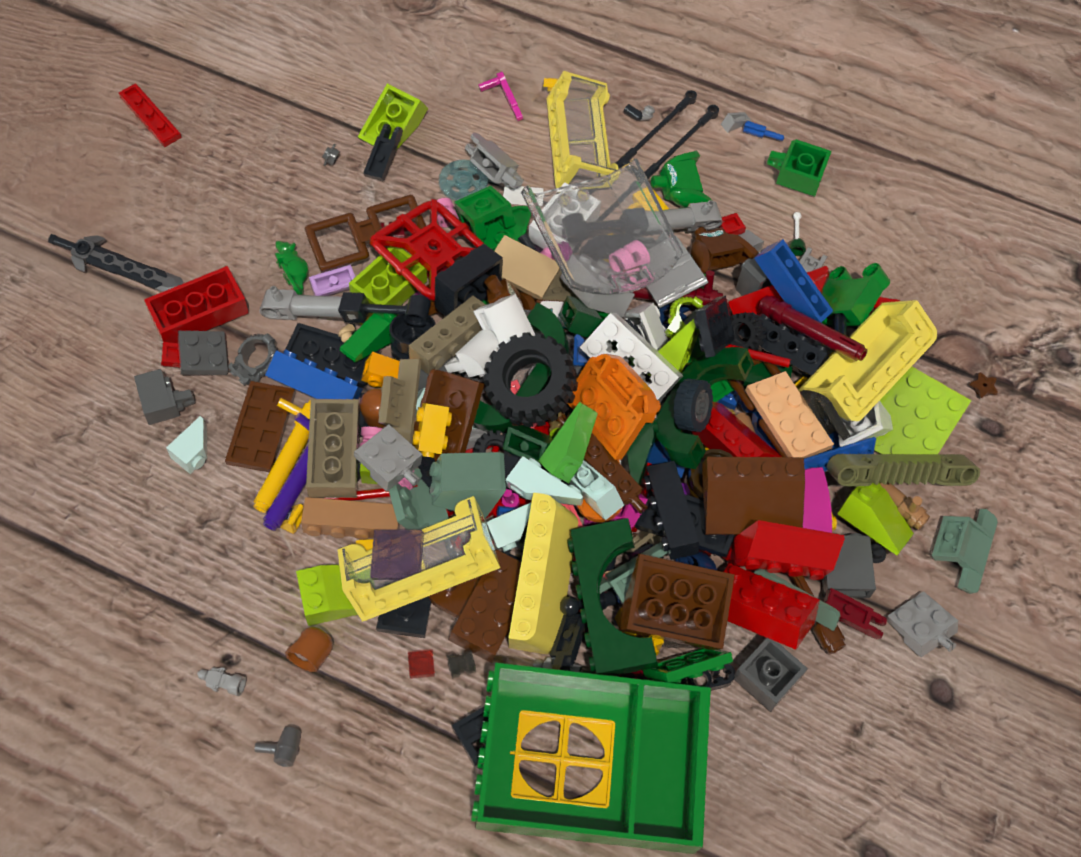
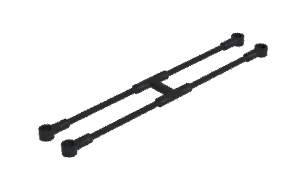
M688 90L685 93V98L676 105V108L634 148H630L616 162L619 169L624 167L638 178L595 222H602L633 191H637L659 170V166L701 126L703 127L711 119H716L719 107L716 105L708 106L707 112L698 120V123L663 157L644 172L630 162L631 158L678 112H681L689 104L691 105L696 102L697 93L693 90ZM598 181L593 186H599L600 182ZM597 189L588 190L585 194L590 196ZM579 242L575 246V248L572 250V254L578 252L579 246L582 244V242Z

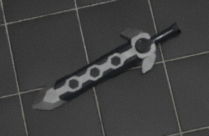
M51 234L48 238V243L71 251L72 262L76 270L85 272V263L161 292L184 283L178 276L100 247L99 245L105 242L106 239L98 235L84 237V239H79L76 243Z

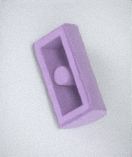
M348 265L311 276L309 281L315 296H329L348 290L349 282L355 278L352 266Z

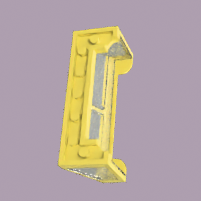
M566 71L562 72L546 98L556 190H559L564 183L577 190L610 188L614 181L618 180L620 169L616 163L610 165L603 106L608 103L610 97L607 83Z
M474 496L460 501L455 506L456 516L366 551L359 544H351L338 549L342 589L362 622L500 568L483 513Z

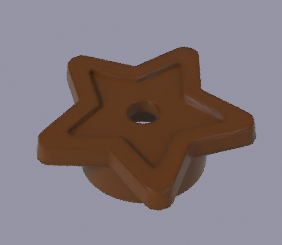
M979 372L977 380L969 384L980 398L989 394H998L994 386L997 380L996 377L987 378L983 373Z

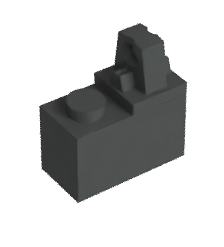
M161 369L134 376L143 413L148 425L180 417L179 411L184 410V407L195 404L192 391H173L169 376L164 377Z

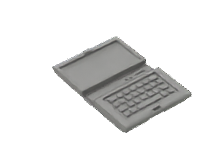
M676 235L646 250L650 259L649 265L637 272L659 308L708 283L706 277Z

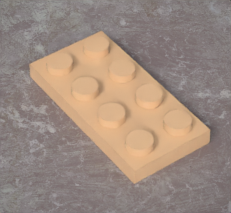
M786 371L746 387L745 392L787 457H804L805 459L832 449L834 443Z

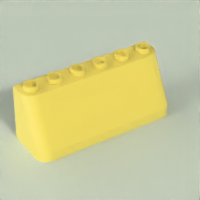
M917 300L882 303L850 336V338L865 345V348L868 350L866 357L862 361H854L835 351L798 391L806 402L847 421H860L935 342L937 338L936 327Z
M533 492L509 633L510 649L540 654L551 653L564 615L560 609V604L567 597L574 552L570 553L568 539L572 538L570 530L578 528L576 515L546 494Z

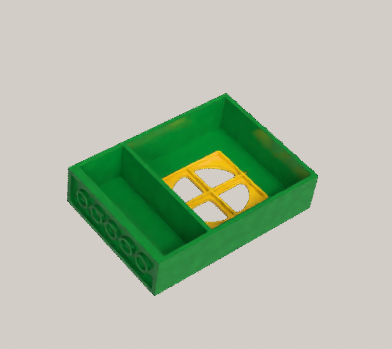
M495 663L494 670H489L486 692H491V696L486 695L483 717H488V722L483 721L480 740L481 743H485V748L480 747L477 768L482 769V774H477L474 795H479V801H474L471 822H476L475 829L694 854L703 847L711 688ZM546 722H559L560 736L557 753L532 752L521 748L522 740L532 729ZM571 724H579L597 737L604 749V757L602 759L576 757L568 754L569 727ZM521 761L551 763L556 766L555 789L552 797L539 794L526 783L519 770V763ZM568 766L594 768L602 771L601 782L590 793L571 800L564 797L565 771Z

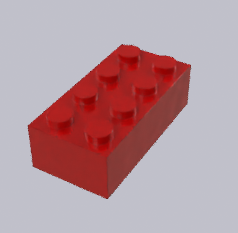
M228 266L144 299L149 315L163 342L178 343V331H207L249 313L245 298Z
M729 564L723 571L734 574L727 621L796 650L816 622L820 599L741 567Z

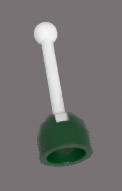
M800 212L793 214L795 219V239H792L789 243V248L795 256H802L806 252V244L804 240L799 238V220L802 217Z

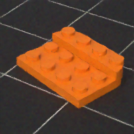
M612 354L592 356L576 380L578 387L577 391H573L575 395L573 403L568 402L567 404L574 410L577 404L581 402L598 413L592 433L615 460H622L645 423H653L661 405L652 389L622 357Z

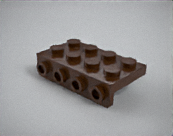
M431 369L427 377V384L420 407L422 408V403L449 407L452 418L450 426H446L445 436H448L446 450H442V454L465 453L484 383L443 370ZM418 421L414 424V431H418ZM435 453V457H434L435 462L437 461V459L439 458V456H440L441 454H436V453Z

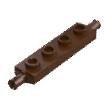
M563 414L562 417L560 416L557 419V422L563 426L568 418ZM592 433L584 461L615 486L624 506L632 504L641 514L647 509V506L639 498L642 487L611 456Z

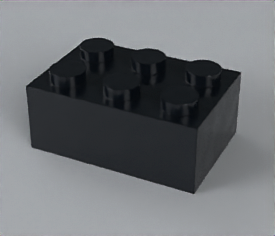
M482 244L478 248L471 250L462 259L455 261L446 270L439 272L435 277V308L447 316L472 296L482 302L488 298L486 290L488 287L485 284V280L491 275H496L499 281L502 280L503 257L487 245Z

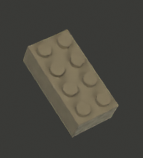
M311 399L306 483L309 498H357L358 460L354 457V451L359 448L360 408L358 399Z

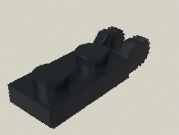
M383 125L363 174L366 177L385 181L398 143L401 140L403 132L401 127L397 126L391 139H388L391 125Z

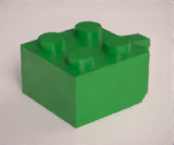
M796 139L791 141L787 153L771 151L767 164L780 171L776 184L815 197L832 151Z

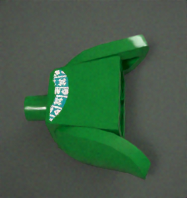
M697 150L670 158L664 164L660 175L651 177L652 188H662L664 198L673 201L681 208H687L690 203L713 201L709 196L702 193L703 187L696 167V162L701 155Z

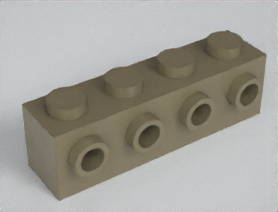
M474 296L470 297L409 345V358L421 359V369L428 375L431 369H440L446 361L456 356V353L483 330L474 310L486 304Z

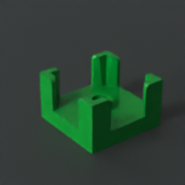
M488 186L454 202L459 220L462 223L469 221L472 232L480 240L487 237L484 223L501 215L503 216L506 228L515 225L511 203L492 186Z

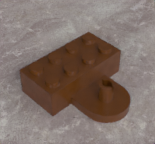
M497 549L495 551L500 564L499 569L428 596L435 607L458 618L448 640L490 663L493 662L511 627L521 568L520 561Z

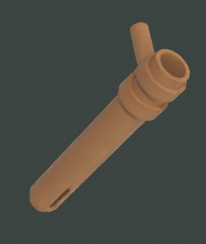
M879 482L887 490L898 511L907 520V524L911 528L915 527L917 530H920L930 519L927 510L921 506L922 498L919 496L914 498L907 497L891 483L887 482L884 485Z

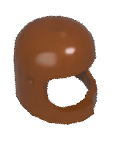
M381 389L368 390L360 400V411L365 422L370 427L385 428L387 426L378 423L382 396Z
M313 626L308 627L301 632L299 639L288 647L285 655L297 667L309 672H317L332 652L333 641L322 629ZM294 653L302 655L308 661H302Z

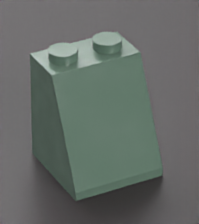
M444 453L430 467L429 474L432 476L430 494L432 495V505L455 511V506L460 501L474 496L486 519L506 491L504 453Z

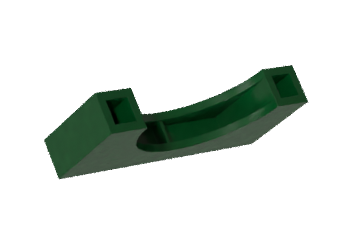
M625 518L570 530L572 538L568 539L570 553L574 552L576 561L572 562L574 576H579L580 585H576L579 600L583 599L584 608L580 609L583 624L587 623L589 632L585 633L587 648L592 647L593 657H589L591 671L596 672L598 675L616 676L658 667L652 637H633L615 628L604 615L600 602V586L607 567L617 556L635 548L629 519Z

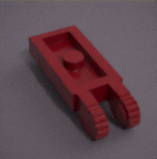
M833 588L827 590L823 602L840 612V622L862 633L864 632L865 635L871 638L881 639L883 637V632L869 623L872 622L885 626L887 623L886 617L873 611V608Z

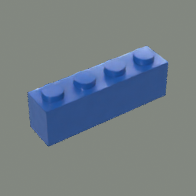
M784 239L767 246L754 258L782 299L790 304L793 309L819 322L825 320L833 312Z
M286 349L283 353L275 352L265 374L269 378L316 399H359L360 393L363 390L357 386L358 381L349 377H345L342 380L336 377L337 372L326 367L322 371L316 368L317 363L306 358L304 362L297 360V354Z

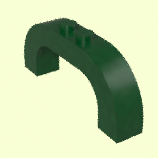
M537 302L527 317L535 333H543L545 338L548 336L553 337L558 344L561 343L569 354L567 335L559 319L550 309ZM537 363L516 395L530 397L543 391L551 379L552 371L550 367ZM480 400L473 427L486 432L493 430L496 433L497 430L505 432L508 431V427L519 426L512 423L510 419L506 420L494 405L486 404Z
M727 347L716 356L706 358L703 355L683 371V377L673 386L670 395L662 405L657 416L659 432H656V436L667 457L671 461H675V464L696 469L706 452L698 435L682 433L683 430L679 429L675 423L674 400L681 382L687 378L705 380L710 385L726 379L745 381L754 365L747 348Z

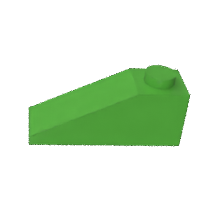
M579 402L538 462L553 476L569 483L583 463L598 413Z

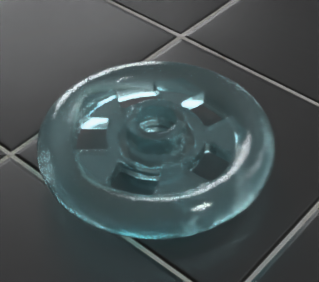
M456 160L447 164L441 170L438 180L442 192L454 200L464 198L488 186V177L470 160ZM459 168H468V171H467V170H460V171H459ZM449 174L454 175L453 181L447 180ZM478 174L480 179L474 180L472 175ZM453 186L460 189V191L456 192L452 190ZM472 186H474V187L476 188L475 190H473V191H471V192H469V191L467 190V189L471 188Z

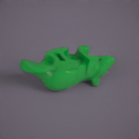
M276 241V249L279 252L275 253L277 266L279 269H283L284 273L282 274L287 284L292 285L297 295H302L304 293L303 282L309 274L308 264L297 255L295 243L290 244L288 242Z

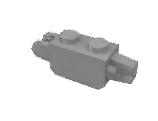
M473 133L470 138L477 146L470 143L465 146L466 151L471 154L470 161L492 182L497 184L504 183L513 188L521 187L524 180L516 172L519 165L492 140L487 141L480 134Z

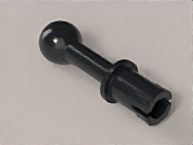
M613 590L600 594L602 610L608 606L618 605ZM571 596L564 598L560 604V609L566 616H574L580 609L584 608L583 599L577 600Z

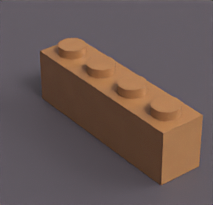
M305 497L301 520L303 533H307L310 536L331 535L334 538L349 536L359 540L375 538L383 542H390L399 538L400 524L397 522L392 504Z

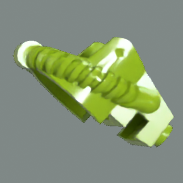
M696 296L693 299L692 297H681L675 300L670 307L669 314L671 317L668 319L669 326L664 333L669 338H673L686 326L679 314L681 305L692 304L699 310L703 307V301Z

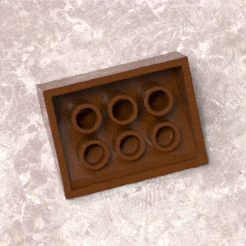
M706 457L702 463L705 535H738L758 520L803 528L805 496L804 457Z
M638 554L623 603L619 630L709 650L723 649L734 574Z

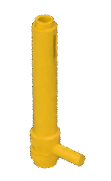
M283 398L279 400L278 407L295 416L301 412L310 419L311 400L305 403L303 408ZM296 420L294 422V429L254 499L255 504L253 507L262 513H266L269 510L309 439V430Z

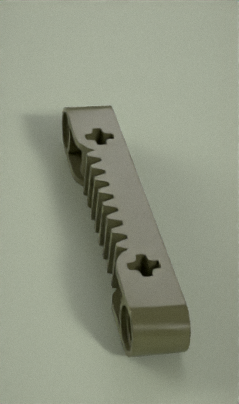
M837 454L827 464L828 472L842 486H870L872 483L878 485L879 482L884 485L887 482L892 485L895 482L903 485V482L911 484V482L927 484L929 482L944 486H968L975 483L980 476V469L965 455Z

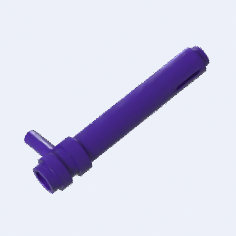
M299 412L294 420L309 430L310 419ZM308 445L263 518V525L272 531L280 528L307 483Z

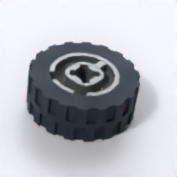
M687 378L681 382L674 400L675 423L681 430L702 432L709 423L713 408L711 385L705 380Z

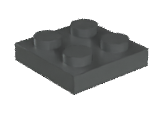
M178 331L181 375H227L228 367L224 331Z

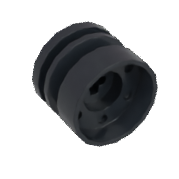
M399 314L393 318L389 328L392 359L398 361L410 359L409 345L436 325L433 317L428 315L426 324L423 326H414L404 320L405 314Z

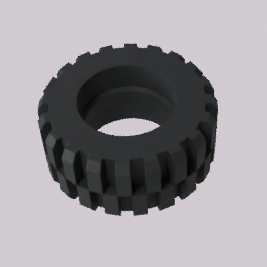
M524 332L522 337L513 335L510 337L511 341L507 343L501 342L498 345L500 349L497 352L493 350L490 354L492 361L486 362L485 371L487 374L484 375V384L487 386L485 390L495 408L506 420L510 419L516 425H520L522 422L525 427H533V423L543 426L546 425V420L551 419L552 422L557 420L558 413L562 412L564 414L568 410L566 404L568 402L573 403L575 398L573 391H577L578 387L576 381L577 372L566 349L561 343L558 344L553 337L548 336L545 338L543 333L538 332L535 333V336H532L530 332ZM541 363L550 367L552 371L551 379L543 391L530 397H521L513 394L511 391L512 379L523 366Z

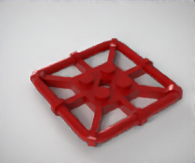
M431 199V201L422 203L406 214H400L395 221L370 237L371 246L396 269L395 272L399 276L402 275L422 295L431 301H435V277L437 276V271L444 266L449 268L454 264L456 258L459 256L465 257L471 250L476 249L462 247L454 239L458 236H464L476 248L484 243L469 230V226L466 223H462L444 205L437 202V199ZM429 210L430 224L420 229L412 220ZM437 212L452 224L455 229L448 233L437 224ZM400 227H405L413 234L407 239L388 236ZM429 245H430L431 247L436 246V247H437V250H432V249H430V248H429ZM384 246L405 248L412 256L401 263ZM418 262L421 263L430 272L429 288L409 268Z

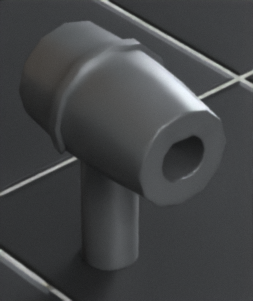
M285 727L277 744L256 742L255 752L274 754L273 761L277 765L291 767L299 753L301 731L296 728Z

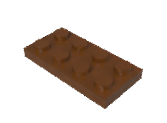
M250 381L226 455V465L270 472L275 463L290 412L278 407L277 404L281 398L293 404L296 394L294 388Z

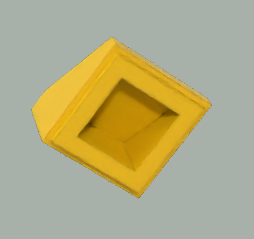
M302 504L291 508L280 528L292 534L297 531L302 520Z

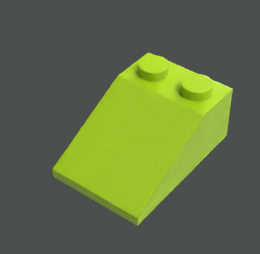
M387 83L358 138L374 146L384 124L391 125L388 139H391L395 128L398 126L403 129L398 149L419 126L428 107L421 100Z
M694 319L658 351L681 374L685 364L690 359L700 333V329H697Z
M872 483L870 486H857L838 512L839 516L896 556L914 534L898 511L889 493L880 483L878 485Z
M320 565L296 571L308 626L358 615L343 592L339 565ZM371 567L355 573L357 582H370L374 590H376ZM345 568L346 581H349L351 579Z

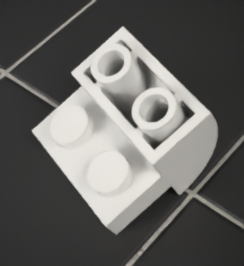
M516 294L501 298L494 303L474 310L482 329L494 332L499 343L511 341L510 337L513 335L522 337L524 332H530L532 336H535Z
M481 330L456 353V356L444 365L447 372L458 371L463 373L466 371L468 377L476 375L483 377L487 374L485 365L486 362L492 361L490 354L493 350L497 352L500 349L498 346L500 343L495 333L489 330Z

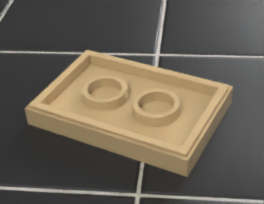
M504 235L495 249V252L503 257L502 280L507 279L515 288L538 300L543 299L562 267L561 263Z

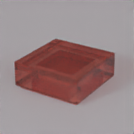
M433 650L408 652L410 679L435 676Z

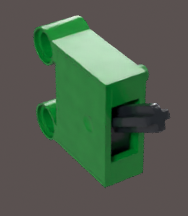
M872 263L868 265L862 272L863 278L853 279L844 266L835 268L829 274V279L822 292L823 297L833 312L821 323L828 327H833L834 330L844 335H847V326L861 325L869 317L883 290L890 285V279L880 264Z

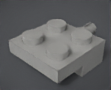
M389 424L354 451V457L370 471V477L386 492L404 477L413 486L418 484L421 479L412 471L421 464L423 454Z
M924 591L887 616V622L904 636V643L921 658L940 644L949 652L956 647V643L949 638L958 632V620Z

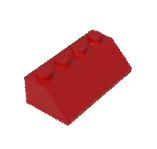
M712 403L713 408L709 423L702 432L690 431L693 435H698L701 442L707 448L721 449L730 453L733 457H782L721 403Z
M758 520L734 537L736 565L745 566L749 570L765 569L768 573L782 572L788 573L792 577L807 576L811 580H821L824 576L834 571L845 538L841 534Z

